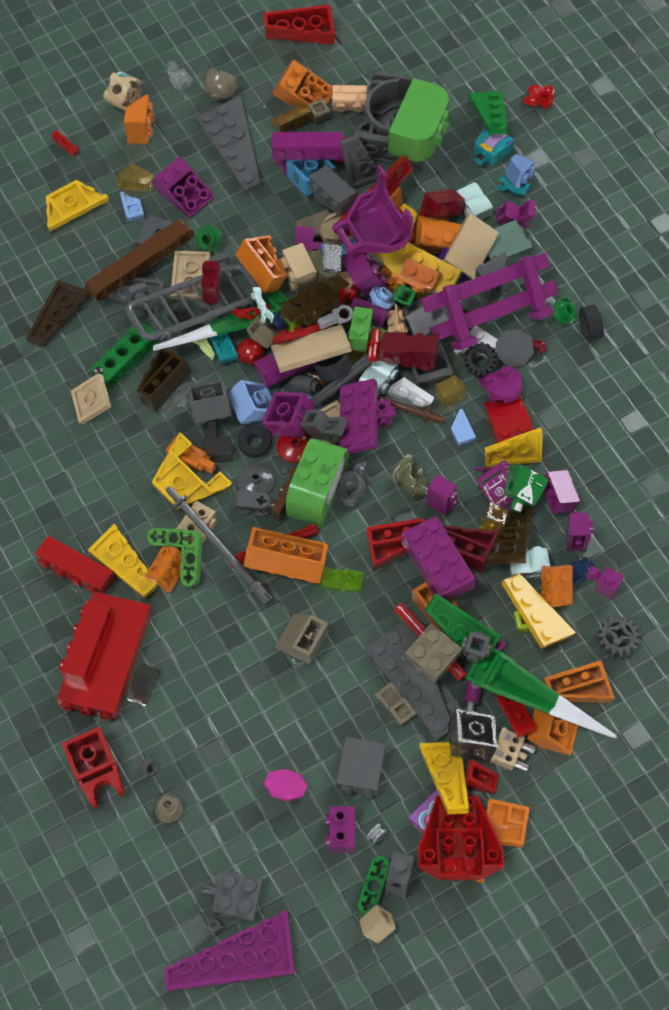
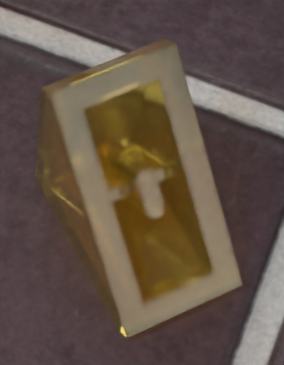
M133 163L119 172L117 189L152 191V184L150 182L153 180L154 175Z

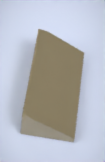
M326 209L297 220L295 224L300 227L314 228V237L319 236L320 225L330 215L329 210Z

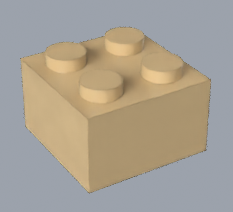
M303 243L282 250L283 258H281V263L286 272V278L289 280L288 285L291 292H295L298 295L311 285L317 284V271Z

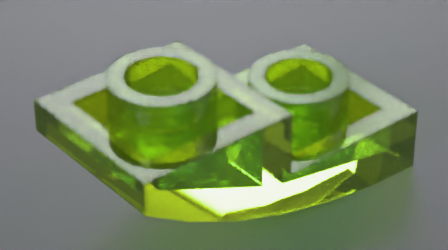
M324 567L320 587L338 591L360 592L364 573L346 568L344 571Z

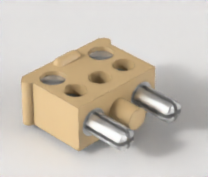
M503 727L489 763H494L511 771L513 767L527 771L529 765L518 761L517 758L525 761L527 754L520 750L523 749L534 753L536 747L525 743V737L517 738L515 733Z

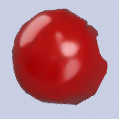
M252 338L242 340L237 347L236 352L239 360L243 364H249L251 367H255V361L266 357L264 347Z

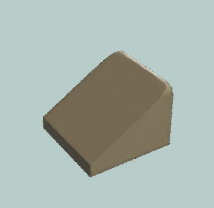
M323 98L307 105L315 124L331 118V111Z

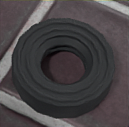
M260 425L247 426L239 434V449L248 457H262L271 448V435L266 428ZM251 436H259L262 439V443L258 447H252L248 444V439Z

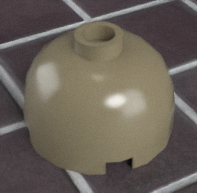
M208 69L203 83L206 92L211 95L210 98L216 101L230 98L235 93L239 81L236 82L234 76L220 70L219 73H215V69Z

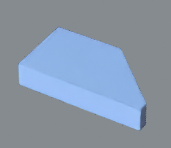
M120 192L127 222L145 218L140 200Z
M460 409L451 427V432L458 446L476 440V436L463 409Z

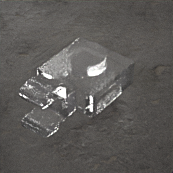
M173 60L167 62L169 66L167 69L171 74L169 79L178 91L193 84V79L184 68L179 70Z

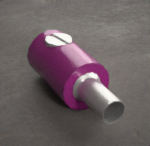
M468 680L464 703L467 704L466 717L472 718L474 706L479 705L481 687Z

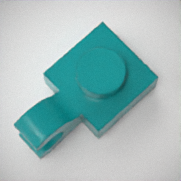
M501 176L499 181H503L505 185L499 184L497 189L500 191L509 189L508 191L513 192L515 195L525 196L531 183L527 182L517 188L508 177Z

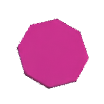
M287 769L269 772L264 781V786L269 794L284 801L302 798L308 787L299 773Z

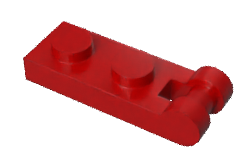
M495 695L498 705L501 707L517 738L536 732V726L523 704Z

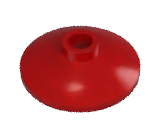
M305 431L303 437L280 436L277 441L279 456L287 462L299 463L307 443L312 438L311 435Z

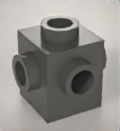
M470 632L469 638L464 637L461 649H465L463 655L473 662L483 661L484 656H489L492 645L488 644L490 638L481 632ZM478 646L480 650H474L472 647Z

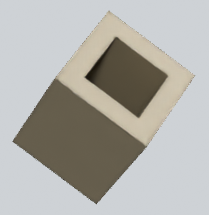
M259 316L246 329L250 337L265 348L273 344L272 338L278 335L275 327L267 321L262 323Z

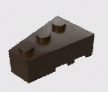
M166 348L157 350L155 357L150 362L151 366L148 372H145L137 389L141 403L155 412L191 374L187 360Z

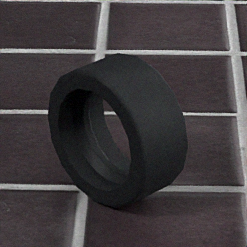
M595 304L581 307L579 309V321L585 339L592 341L602 338L604 336V325L598 307Z
M347 353L314 363L319 379L323 381H333L342 378L352 367Z

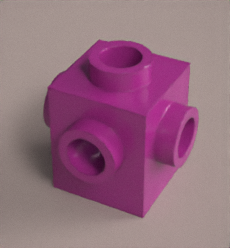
M378 399L377 426L386 427L392 425L393 417H396L395 406H391L390 399Z

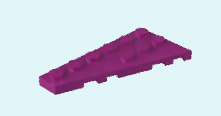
M287 910L262 921V923L252 928H247L220 941L219 944L206 948L190 958L187 957L165 968L166 991L171 992L295 975Z

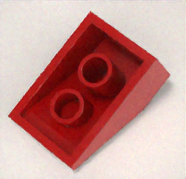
M521 397L509 403H504L503 400H496V403L492 401L483 403L494 444L533 430L531 419Z

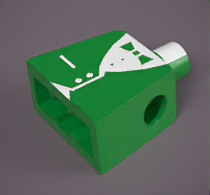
M521 464L510 465L504 495L513 500L510 510L521 513L523 505L534 506L549 479Z

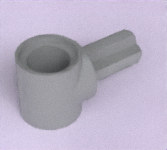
M342 305L333 309L331 314L317 320L318 325L321 329H324L336 323L337 325L346 323L353 317V310L347 305ZM341 309L348 312L347 319H342L339 316Z

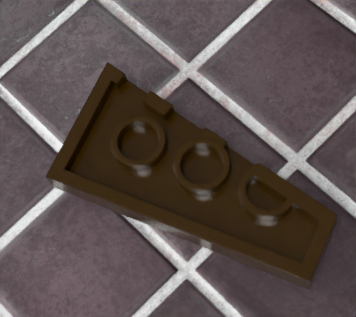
M57 280L26 337L27 342L44 347L91 294L86 289Z
M523 506L521 513L513 511L509 513L504 529H501L497 542H494L491 553L486 557L487 564H526L533 506Z

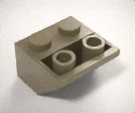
M293 614L275 648L311 665L329 632L328 623L311 614Z

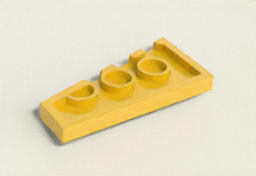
M460 741L419 743V749L447 814L469 813Z

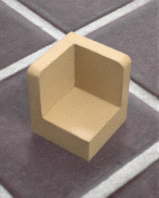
M376 905L360 919L363 935L376 943H380L396 929L392 913L379 905Z

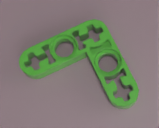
M152 528L149 530L147 539L152 545L182 547L181 582L187 587L196 586L200 582L202 535L197 530ZM173 532L178 534V541L176 543H173L171 540ZM154 534L165 535V539L154 538ZM185 537H195V541L184 540ZM189 553H193L195 556V561L192 564L187 559ZM191 575L194 579H187V576Z

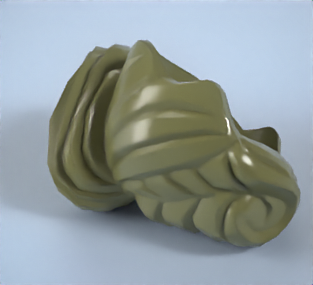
M406 454L395 465L392 477L397 483L402 484V487L413 499H419L425 494L428 480L424 477L422 467L412 462V455Z

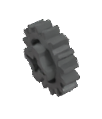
M616 615L614 620L609 616L607 622L603 620L602 627L598 628L597 640L600 641L599 647H605L604 653L610 651L611 657L618 654V657L621 658L623 653L628 657L630 651L635 652L636 646H639L641 633L637 632L639 627L632 626L634 620L626 621L627 616L620 619L619 615Z

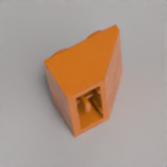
M144 95L126 107L124 125L128 143L148 144L149 137L152 138L153 128L151 123L154 124L155 114L152 113L153 102H150L149 95Z

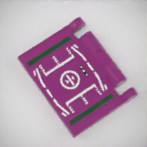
M503 460L476 479L498 518L511 511L510 507L513 501L504 495L509 467L504 471L502 467L508 464L506 460Z

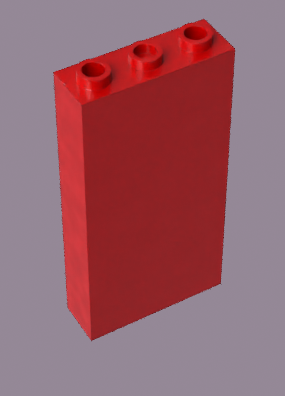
M94 591L91 601L110 605L113 615L86 685L63 679L57 696V702L66 711H72L73 709L80 711L81 714L86 716L93 714L103 720H117L152 610L149 604Z

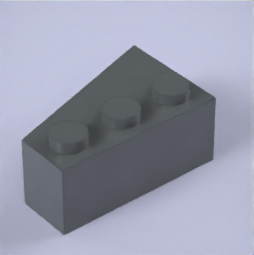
M327 165L309 176L310 188L313 191L315 202L341 216L353 206L358 197L357 192Z

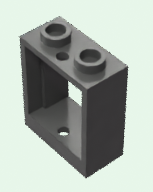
M439 340L437 356L442 369L418 375L415 367H408L414 384L422 390L453 382V370L441 340Z

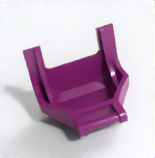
M377 165L376 186L371 191L358 195L347 218L332 226L333 231L339 235L345 245L349 256H354L361 252L393 253L405 248L412 238L414 217L407 208L401 216L389 197L386 188L387 175L380 165ZM346 230L350 231L352 238L356 242L355 244L351 243L345 233Z

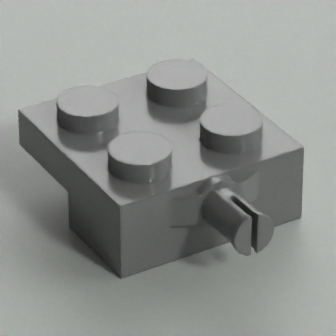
M222 870L216 887L203 885L202 894L214 895L213 915L254 921L263 878Z

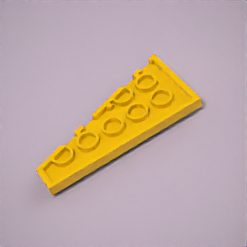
M409 242L405 248L393 253H375L389 270L395 274H401L407 258L440 272L441 275L434 289L436 292L443 291L442 287L453 284L455 286L463 272ZM416 291L414 297L419 299L426 294Z

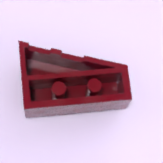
M384 332L379 349V361L387 364H400L404 367H416L424 371H434L438 355L439 333H433V336H423L422 332H417L416 336H406V332Z

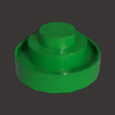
M213 225L201 227L196 233V243L199 248L207 252L215 251L222 243L221 231Z
M563 297L554 302L553 315L557 321L563 325L572 323L576 318V309L572 301Z

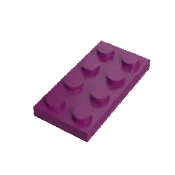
M374 378L340 386V417L348 420L342 437H340V447L348 449L349 454L378 448L377 381Z

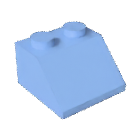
M240 380L227 393L230 403L236 412L237 419L241 424L255 425L263 421L272 399L269 388H266L263 383Z

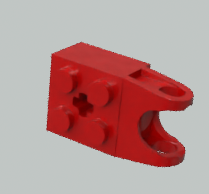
M100 727L61 743L74 776L94 809L99 807L97 793L104 785L113 786L120 797L125 795L119 768L105 734ZM92 753L93 757L88 759V754Z

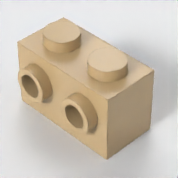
M195 501L191 509L209 529H214L217 524L216 512ZM187 515L176 528L197 530L202 535V544L206 540V536ZM185 537L184 540L195 541V537Z

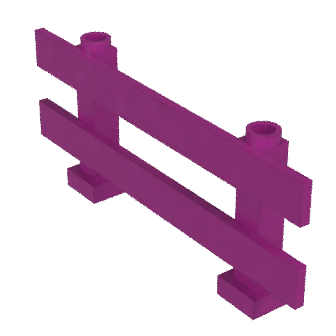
M546 252L533 257L530 255L522 257L520 262L453 286V284L442 287L443 291L421 298L425 313L446 306L450 319L429 327L431 335L439 333L440 340L454 334L456 341L451 342L453 350H462L478 344L476 336H470L468 329L528 305H531L533 310L528 313L530 320H539L554 314L553 307H547L545 299L558 294L555 282L552 280L541 284L537 273L539 270L550 267ZM523 277L526 291L471 312L463 313L460 300Z

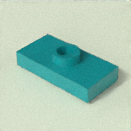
M228 333L209 337L221 365L238 359V354Z

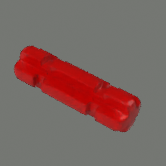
M55 130L51 134L52 139L58 142L57 144L70 155L76 156L79 153V148L59 131Z

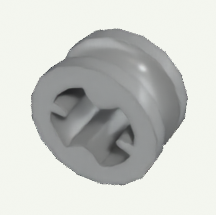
M377 824L368 833L367 838L372 839V843L375 845L385 836L387 830H382L381 825Z

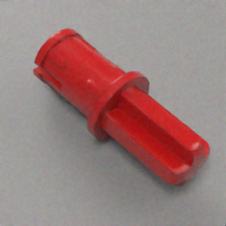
M377 328L371 329L369 342L367 343V358L370 363L377 362L379 357L382 332Z

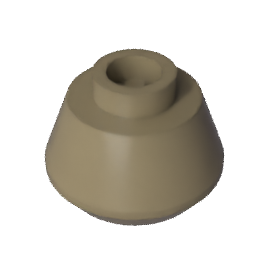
M172 795L160 798L155 805L157 818L165 823L177 821L183 813L182 802Z

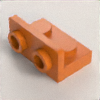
M162 546L145 575L148 580L155 581L168 593H171L181 574V552L179 549Z

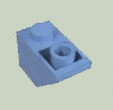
M515 154L510 159L505 175L515 187L519 188L526 184L529 178L533 177L535 161Z

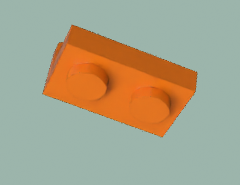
M572 565L542 566V598L551 607L573 604Z

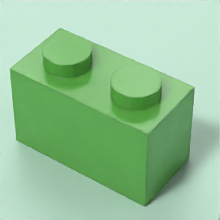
M354 307L349 334L351 350L367 352L373 309Z

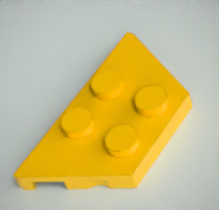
M78 180L46 196L48 230L51 232L109 201L108 196L95 192L94 188L85 186Z

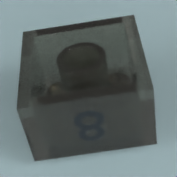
M455 709L448 722L450 756L490 762L498 748L494 715Z

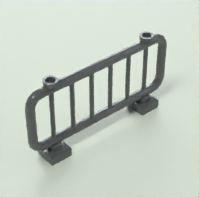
M224 252L210 257V261L219 262L220 276L226 275L242 300L228 304L220 292V298L225 306L212 310L208 303H204L209 312L195 316L180 291L192 286L202 300L201 292L196 286L201 283L202 275L149 295L145 282L128 288L129 303L126 306L125 312L141 338L149 341L160 338L162 342L170 340V334L223 315L235 308L243 307V309L254 306L255 299H252L251 296L247 298L243 296L229 275V272L241 271L251 287H259V285L243 264L234 263L229 265V256ZM176 292L192 318L179 323L164 300V296ZM160 299L175 325L162 329L146 303ZM143 305L159 331L147 333L135 316L133 309Z

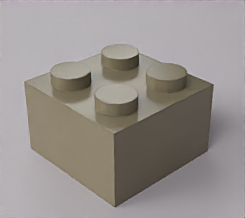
M430 624L405 652V659L436 684L461 655L462 649L433 624Z

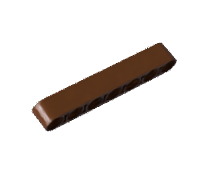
M182 219L176 220L90 278L85 284V289L97 301L103 300L191 240L194 231Z

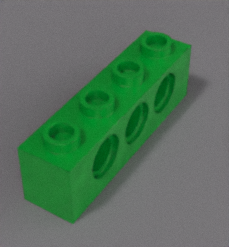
M140 321V324L147 333L155 332L142 321ZM132 326L129 332L124 337H121L112 349H109L99 362L93 364L90 369L92 377L96 375L94 369L102 367L103 373L101 375H103L106 389L109 391L158 343V339L152 341L145 340L139 336L134 326Z

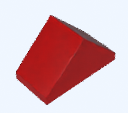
M469 760L465 779L466 789L496 794L499 774L474 760Z

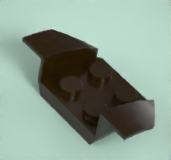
M340 276L316 280L317 284L311 285L289 301H284L280 314L291 323L300 319L305 325L310 327L319 318L328 315L333 309L338 308V303L340 302L338 292L350 285V283Z

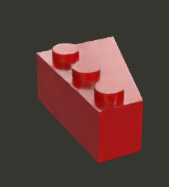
M424 518L366 527V538L372 569L375 570L407 553L401 543L402 532L424 522Z

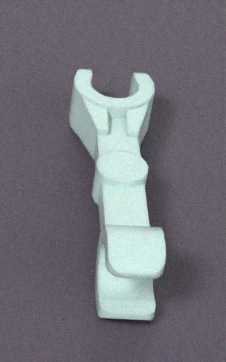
M252 287L254 293H251V298L255 299L258 309H260L261 322L265 323L266 318H268L272 323L274 315L266 308V303L261 297L260 287Z

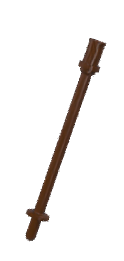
M308 369L306 374H309L307 376L317 378L320 387L324 388L332 382L319 379L317 372ZM377 394V400H378V399H385V400L390 399V398H387V397H384V396H381V395H378V394ZM390 399L391 406L423 417V423H426L428 419L441 424L445 423V417L432 413L431 407L423 410Z

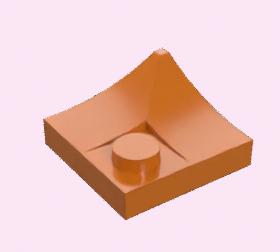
M489 798L486 814L500 844L523 848L530 807Z

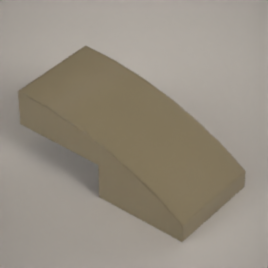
M392 682L375 693L380 703L399 725L417 714Z

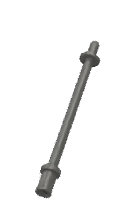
M168 486L166 492L175 501L174 509L180 507L249 584V591L254 593L263 605H266L267 602L269 603L274 597L262 585L263 582L255 580L190 508L185 502L188 497L186 495L181 497L173 487Z

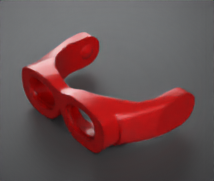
M258 306L243 310L237 308L232 310L234 316L249 320L254 319L257 314L261 315ZM254 311V314L249 315V312Z

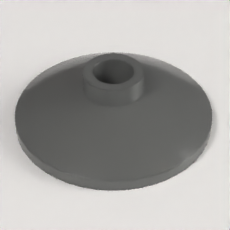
M262 464L248 465L238 475V488L268 495L275 486L274 473L270 468Z

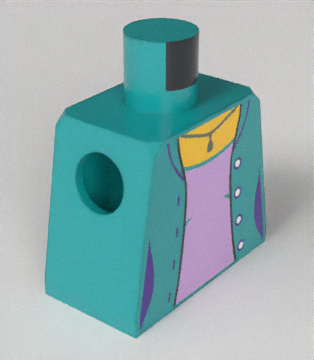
M484 127L474 145V154L476 155L474 162L479 166L485 161L491 165L497 164L513 151L514 139L508 135H489Z

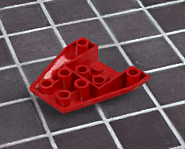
M440 795L436 796L418 846L419 869L438 880H482L504 868L503 848L478 796L467 795L469 813L447 814Z

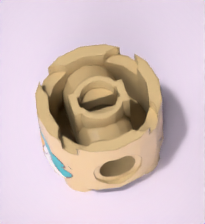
M123 72L112 73L109 87L105 90L103 97L110 105L126 111V107L140 98L142 88L139 87V84H142V82Z

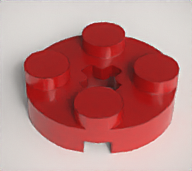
M351 284V288L345 287L338 293L340 300L338 307L342 305L351 307L355 297L362 299L360 297V290L354 284ZM341 309L339 311V316L341 318L347 317L348 312L344 309Z

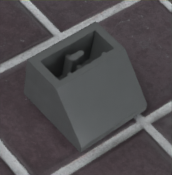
M507 253L497 254L487 263L480 264L476 269L475 278L506 267ZM503 284L478 294L488 304L502 295Z
M433 290L430 293L422 296L421 298L427 297L437 292L436 290ZM421 298L412 302L410 306L406 305L403 307L405 317L415 336L417 332H422L423 336H431L429 327L449 320L446 306L425 313Z

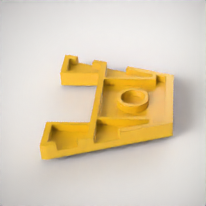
M181 432L177 435L175 442L152 480V485L172 505H174L175 501L166 492L168 486L173 487L181 497L186 495L188 498L185 502L188 505L231 487L232 483L221 472L205 484L179 458L192 446V443Z

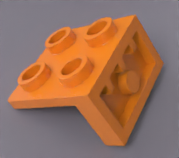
M407 258L401 274L392 273L391 276L396 278L395 282L407 287L412 285V290L426 294L435 289L441 273Z

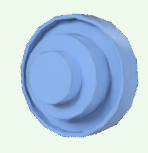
M375 286L370 291L369 295L372 304L384 309H391L395 304V300L392 299L393 295L388 289Z

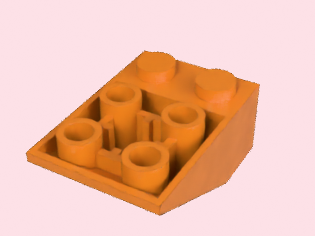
M293 59L285 68L272 94L287 104L305 108L308 107V104L322 98L328 104L333 95V87Z

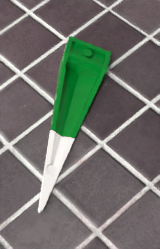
M280 290L263 294L261 297L269 305V311L272 313L277 311L279 317H281L280 313L284 301H289V299ZM256 302L253 303V304H254L253 307H257V306H258ZM250 311L249 315L254 314V311ZM232 312L192 332L153 346V351L245 329L250 326L256 317L251 320L234 316Z
M491 647L489 656H484L483 661L474 662L465 677L469 682L483 688L485 691L617 739V736L544 684L503 652Z

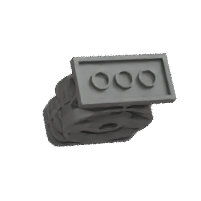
M382 71L373 74L366 99L364 123L360 124L355 132V135L358 136L373 161L393 165L400 158L388 154L389 130L413 78L416 77H407ZM419 79V80H423V81H426V82H429V83H433V84L439 85L437 82H435V81H433V80ZM409 160L412 168L423 169L424 161L415 162Z

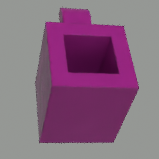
M591 566L587 578L597 582L595 589L597 593L613 600L622 585L624 575L609 567H606L604 572L601 573L597 568Z

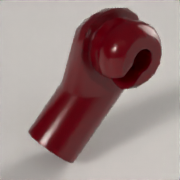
M532 339L533 348H537L539 354L547 352V344L544 341Z

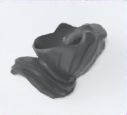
M358 462L353 467V471L345 472L342 475L337 491L342 504L354 508L363 496L365 488L369 485L370 477L365 469L367 462Z

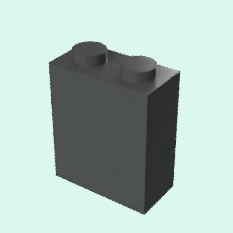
M345 737L336 783L337 790L344 794L359 793L362 797L366 798L377 797L386 744Z

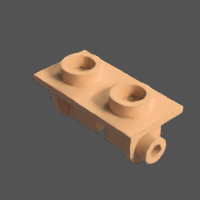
M395 304V310L389 311L387 315L388 332L407 333L405 312L397 304Z

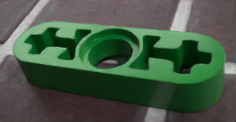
M383 856L375 857L371 862L358 901V911L362 916L372 909L369 908L368 911H365L364 906H362L368 900V896H364L365 893L372 897L371 907L374 908L379 904L390 868L388 859ZM382 862L384 863L383 867L386 869H381L378 877L376 876L377 867L375 864L379 865ZM371 881H376L379 883L380 888L378 891L372 892L368 889V884Z

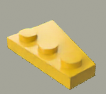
M540 427L485 447V466H495L503 460H506L508 464L542 462V428Z

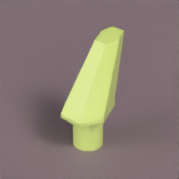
M207 338L193 341V343L200 346L199 349L214 361L216 354Z

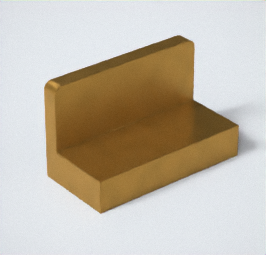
M299 106L273 118L272 124L278 132H291L311 122V111L308 107L302 108Z

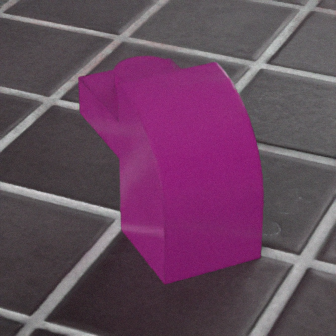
M530 199L521 206L510 201L505 202L497 208L495 223L504 225L516 220L523 229L528 228L529 220L536 213V202Z
M296 226L294 246L303 243L307 252L321 250V244L324 243L313 242L314 228Z

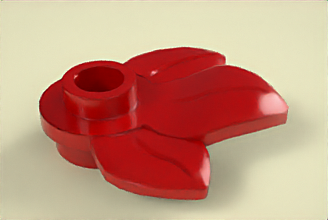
M531 85L528 87L529 96L522 99V102L528 106L539 105L541 108H549L553 104V94L555 91L550 85L545 87Z

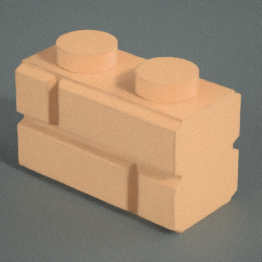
M333 85V111H354L359 113L365 110L367 86Z

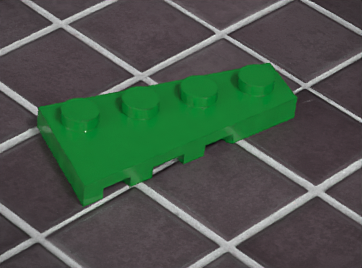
M503 92L469 93L468 99L470 102H473V107L477 109L478 116L482 118L483 125L489 135H507Z
M438 594L432 596L424 610L460 648L462 647L464 637L469 638L470 632L475 633L477 631L486 634V637L490 638L488 644L492 645L493 648L501 637L500 634ZM478 646L472 647L474 650H480Z

